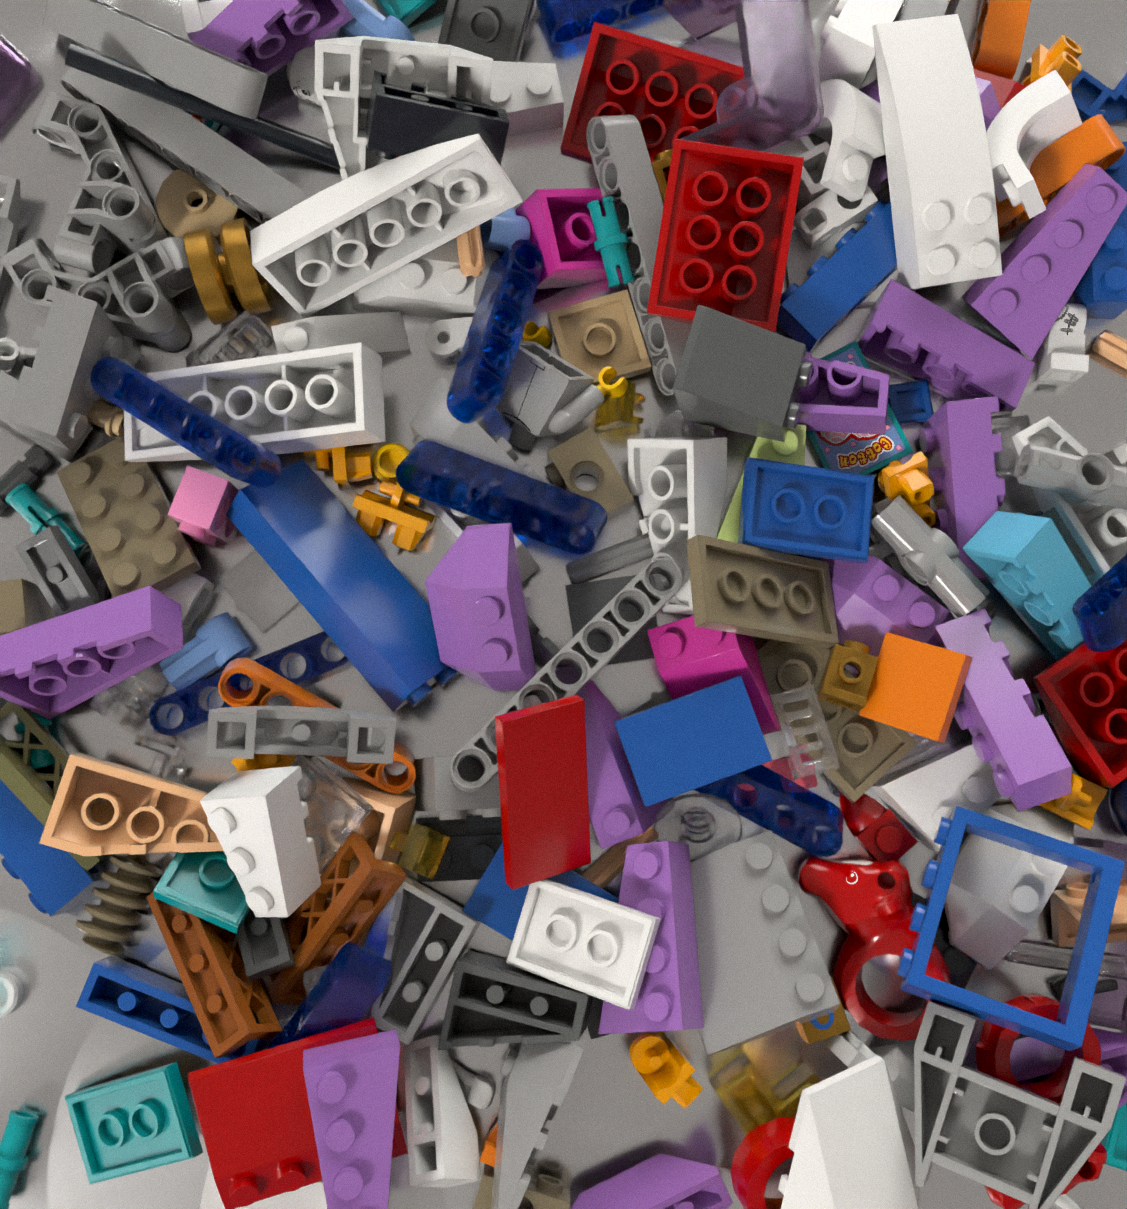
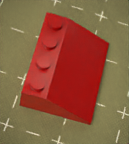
M594 22L560 149L591 158L586 139L587 126L591 118L595 116L627 114L634 115L641 125L651 163L654 162V155L673 149L674 138L731 147L755 71Z
M674 138L647 314L692 324L697 306L699 305L775 333L804 157Z
M1126 611L1033 678L1060 741L1084 779L1098 786L1113 788L1127 778Z
M374 1017L188 1073V1081L213 1177L225 1209L248 1206L254 1202L285 1192L295 1191L301 1187L322 1181L303 1071V1050L377 1034L378 1031ZM397 1103L395 1107L392 1158L408 1153Z

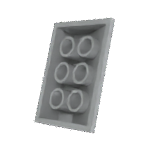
M772 830L729 844L691 862L704 1028H699L698 1032L707 1057L835 1012L840 1005V1001Z

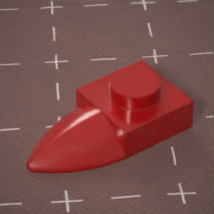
M839 790L840 807L845 823L854 838L873 860H898L918 843L889 808H885L877 800L865 793L854 803H851Z

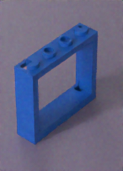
M956 806L949 818L941 817L938 830L934 836V843L941 846L937 860L929 859L922 878L921 886L929 888L924 905L916 903L910 920L909 930L916 932L912 949L904 947L898 962L897 975L903 976L900 990L1067 1051L1082 1047L1125 861ZM964 831L1091 873L1056 1022L925 975Z

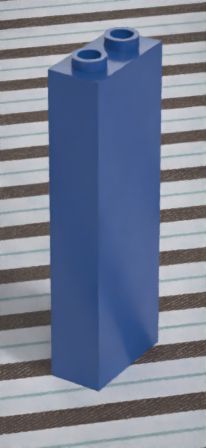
M303 459L239 490L226 512L227 517L393 712L408 702L412 707H415L433 691L430 687L437 682L442 687L459 673V671L447 666L440 660L429 605Z

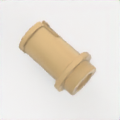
M98 399L93 402L87 414V421L105 429L106 434L111 437H121L124 435V406L117 405L115 407Z

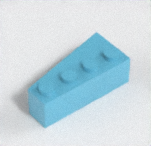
M996 511L962 548L1056 661L1112 622L1110 614L1105 610L1051 518L1026 515L1021 512Z

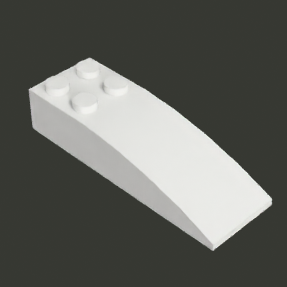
M952 14L873 25L899 283L912 290L1001 276L1002 264L989 144L979 91L959 15Z
M474 134L420 149L359 172L318 192L250 231L252 265L304 319L520 204L522 198L481 136Z
M361 342L123 377L125 461L128 462L264 456L386 442L382 357Z

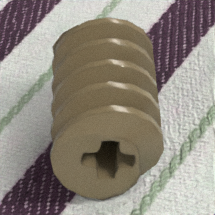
M111 855L109 860L119 869L117 872L102 871L101 877L110 886L108 889L93 888L92 893L101 900L100 905L85 904L84 910L93 918L91 921L77 920L75 926L84 933L82 940L87 945L105 954L122 956L125 948L121 942H128L133 937V931L129 926H136L142 920V916L137 909L148 908L149 902L145 893H152L158 884L152 876L162 877L164 871L149 862L133 856Z

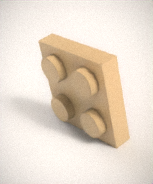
M627 289L547 312L559 357L593 377L592 385L597 386L599 384L598 376L600 371L609 366L614 367L617 371L616 377L610 380L609 383L618 381L621 377L629 378L651 371L652 366Z

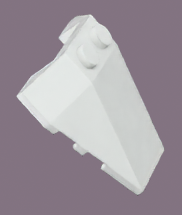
M356 36L316 40L314 88L327 122V131L330 141L334 145L342 180L389 161V159L375 155L374 150L367 149L366 119L374 70L387 74L386 83L411 90V84L415 82L427 86L426 94L451 99L452 94L490 105L493 58L447 44L381 37Z
M876 1055L802 1090L788 1146L794 1152L789 1176L787 1174L781 1175L778 1190L784 1195L781 1209H919L920 1187L915 1185V1146L884 1059Z

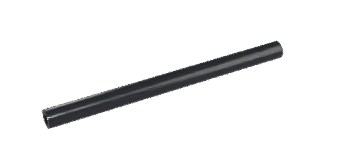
M74 44L69 45L65 58V65L340 169L333 144L257 116V119H251L237 115L150 76L144 71Z

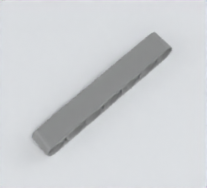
M47 0L42 26L133 68L144 71L150 76L240 116L257 119L268 78L267 74L99 0Z
M72 67L59 80L61 85L75 99L99 106L112 124L261 224L310 197L299 187L182 109Z
M631 114L595 116L591 118L587 126L586 139L602 197L613 196L621 233L627 235L628 243L625 244L632 275L635 281L628 283V287L657 386L662 394L666 396L675 395L673 385L692 324L647 314L664 207L638 119Z
M667 558L654 559L648 563L455 754L450 766V775L452 782L457 788L470 793L479 791L498 774L497 746L493 744L490 736L492 731L496 729L495 716L524 709L523 701L531 695L542 697L546 703L577 695L671 601L682 585L683 579L681 569L677 563ZM661 574L666 577L670 585L669 590L659 591L653 588L650 584L649 576ZM626 603L632 604L639 611V620L634 622L624 620L619 614L618 606ZM591 634L603 635L609 642V650L604 653L591 650L587 643V637ZM563 664L573 666L578 672V681L570 685L563 684L556 677V667ZM468 758L478 760L484 768L483 776L474 782L465 781L458 774L457 768L459 764Z

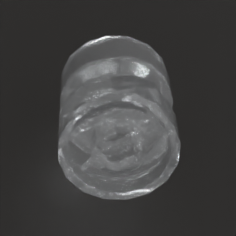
M149 666L95 695L89 702V705L116 725L129 732L138 734L152 714L149 708L150 704L160 703L172 684H170L165 675ZM128 691H129V692L132 693L133 695L130 696L129 699L127 700V699H125V697H126V694H127Z

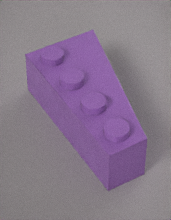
M233 0L191 41L263 72L269 77L292 61L297 52L314 46L316 40L326 38L354 17L343 0Z
M998 396L946 402L923 424L919 435L921 449L928 455V476L934 487L936 509L934 510L935 524L933 528L941 530L952 539L959 550L960 555L958 558L981 583L990 581L962 548L987 520L998 511V508L1003 505L1004 495H1006L1004 478L995 473L997 452L1002 451L1001 433H992L991 413L999 412Z
M984 608L935 626L936 646L972 657L954 716L962 730L968 728L972 734L973 747L979 760L982 763L988 761L992 767L993 779L1001 796L1004 798L1009 796L1018 812L1070 794L1072 766L1044 715L1034 717L1035 705L1031 691L1023 678L1014 681V674L1008 661L1010 653L1002 640L992 641L989 634V626L992 624V621Z
M673 841L627 845L618 904L661 918L635 1009L627 1010L603 1000L598 1034L704 1028L689 845Z
M396 1029L303 1050V1071L327 1209H388L400 1043Z

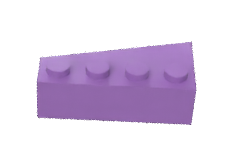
M1085 163L1045 206L1046 210L1038 214L1001 254L1002 275L977 280L961 298L1032 360L1125 208L1127 192L1101 167Z
M893 279L889 281L872 306L856 340L864 357L917 381L927 379L930 387L959 400L998 396L999 412L991 414L1001 419L1017 408L1036 364L1026 358L1020 351L1005 346Z
M807 352V361L813 362V370L808 388L800 387L796 402L801 403L798 424L806 425V431L885 435L889 375L837 360L833 362L812 357L811 353Z
M147 586L1 635L0 697L49 720L183 649L181 604L155 588Z

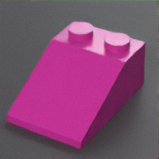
M600 188L537 189L515 210L516 215L526 217L530 223V239L524 252L533 289L572 287L607 279L601 253L595 251L594 242L597 241L590 211L587 208V203L598 199L602 216L605 217ZM616 268L618 277H621L619 268Z
M694 616L647 630L658 671L672 700L741 675L763 735L780 730L752 636L695 627Z

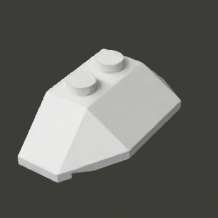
M454 238L355 291L352 306L356 309L381 312L400 311L401 314L440 319L501 315L503 326L516 328L521 285L495 250L483 249L486 265L482 270L483 274L477 278L473 276L465 277L460 270L457 240Z
M1011 803L989 807L983 813V815L1074 844V824L1038 806L1018 812L1015 805ZM969 833L959 850L944 903L950 930L948 931L949 944L984 969L991 970L1031 931L1068 866Z

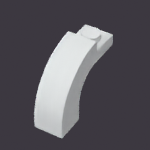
M1056 70L1033 82L1014 96L997 114L986 132L995 195L998 201L1001 202L1008 198L1013 207L1022 204L1030 219L1046 210L1036 183L1030 174V168L1034 159L1049 143L1082 125L1072 94Z
M826 80L809 88L802 116L805 129L831 143L820 184L845 199L854 202L862 199L864 196L873 159L885 155L881 106L878 101L844 80Z

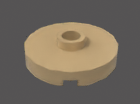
M181 169L173 171L162 182L156 197L157 214L163 227L172 237H182L183 240L185 233L208 228L215 235L217 241L220 242L221 225L225 222L239 219L238 214L240 211L238 207ZM195 199H203L200 206L191 207Z

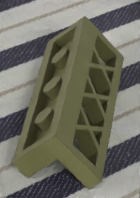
M9 701L0 709V721L13 711L25 724L24 741L7 740L0 733V779L45 827L63 776L62 766L66 767L70 755L29 710ZM32 733L40 742H32ZM15 748H23V757ZM31 749L50 751L56 758L54 774L37 773L30 765ZM45 781H54L53 789ZM68 852L86 872L104 856H81Z

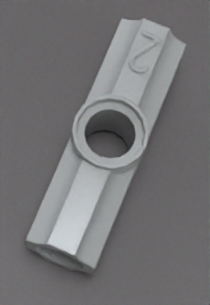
M1027 444L1022 448L1021 454L1015 463L1014 477H1017L1018 483L1059 493L1065 501L1072 504H1080L1089 500L1127 510L1126 467L1112 464L1106 456L1100 453H1089L1082 457L1033 444Z
M900 495L871 520V525L901 556L899 561L906 573L917 583L929 586L958 618L965 616L976 608L990 593L985 585L958 558L960 555L959 550L952 539L941 530L930 528Z

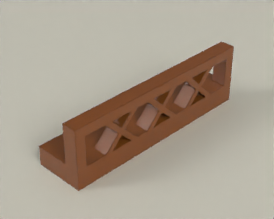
M351 833L321 874V886L295 910L285 924L296 965L282 970L279 974L276 972L263 977L273 1003L310 1007L407 877L400 864L376 859L363 835ZM356 855L360 864L351 877L348 878L350 862ZM333 887L331 904L324 911L326 895ZM309 919L307 937L300 945L302 927Z
M153 892L146 897L214 1058L228 1057L249 1040L273 1038L282 1031L281 1026L260 980L251 981L246 976L237 934L153 898ZM216 931L221 934L222 939L217 935ZM233 969L238 973L240 979L235 975ZM251 1009L256 1013L260 1024L256 1023Z

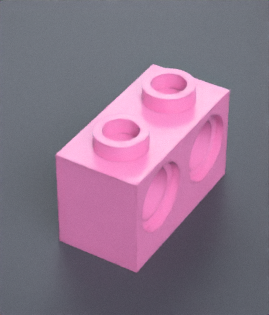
M187 465L167 515L180 523L179 531L190 535L189 538L214 547L217 540L229 545L236 526L227 517L226 512L239 490L229 480Z

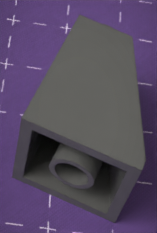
M698 305L674 381L673 391L685 421L785 442L788 428L796 429L801 403L796 401L800 387L808 388L813 370V362L807 361L806 345L711 308Z

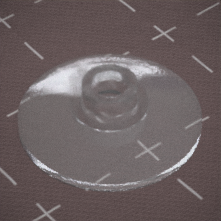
M703 793L686 794L672 799L659 810L654 823V834L657 842L673 841L688 844L690 862H693L729 844L740 841L742 821L737 810L722 798Z

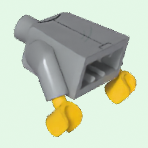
M526 321L522 324L520 333L523 339L509 342L504 357L499 360L495 367L498 392L495 403L496 409L515 422L508 439L509 443L524 450L532 448L536 436L560 435L571 429L603 404L606 394L617 398L625 394L628 389V382L625 377L619 378L615 384L608 385L610 380L617 375L615 368L610 366L600 371L598 376L599 384L597 386L592 385L593 377L546 349L551 343L552 334L545 325L538 327L534 321Z

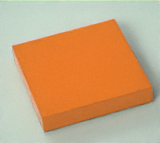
M886 632L868 691L865 707L860 710L859 716L944 744L972 657Z

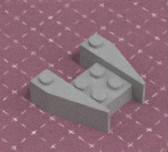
M929 1001L914 1045L915 1185L921 1188L925 1186L933 1163L1029 1204L1028 1209H1050L1112 1128L1126 1077L1074 1056L1059 1104L966 1066L965 1062L979 1018Z

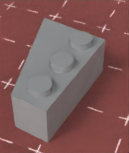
M48 284L44 298L51 300L52 303L45 326L36 325L32 339L40 341L33 366L31 368L23 365L7 419L22 433L71 451L75 440L80 439L86 430L87 414L93 402L97 401L104 391V377L110 363H115L121 355L123 336L98 302Z
M454 756L414 759L416 776L414 787L415 795L417 796L415 811H439V820L466 819V810L482 809L483 817H501L498 774L485 787L470 793L457 788L451 780L450 766ZM473 758L463 760L457 768L460 777L468 782L477 781L484 774L482 764Z

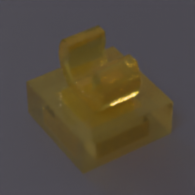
M627 381L628 389L620 397L614 398L607 394L604 396L605 402L597 408L595 428L611 431L624 426L633 427L643 423L644 418L633 415L634 405L645 402V397L642 394L635 393V382Z
M415 823L410 836L396 831L389 848L403 853L398 866L434 879L450 837Z

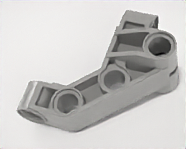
M48 92L31 128L32 134L35 135L37 133L53 144L81 154L87 167L55 238L54 256L57 262L99 274L109 267L115 250L130 256L158 240L161 241L169 238L155 213L119 134L99 106L56 92Z
M33 237L0 257L21 296L45 318L48 316L52 303L51 300L44 298L49 284L96 301L100 306L105 303L102 309L122 336L155 342L161 349L171 352L182 349L190 339L191 331L189 324L173 299L174 296L195 285L182 237L158 240L145 249L144 247L92 278L61 272L54 254L41 237L38 239Z

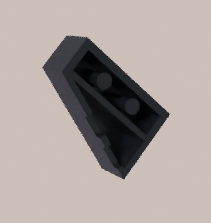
M374 70L366 119L367 149L374 150L375 155L381 158L391 160L439 143L479 134L501 166L510 124L506 110L455 94L451 95V99L426 94L427 86L415 82L411 84V90L386 83L387 74Z

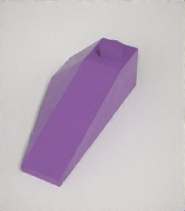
M565 664L555 669L556 677L563 684H574L579 679L577 670L571 665ZM591 680L577 695L584 699L589 820L601 849H605L643 834L676 803L672 797L645 807L614 721L622 719V716Z

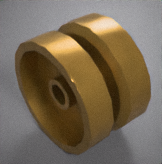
M244 218L225 222L221 225L220 241L222 250L217 238L208 228L184 234V245L192 277L203 307L214 325L236 319L238 313L236 294L242 307L250 315L272 310L273 306L268 281L252 265L250 228Z

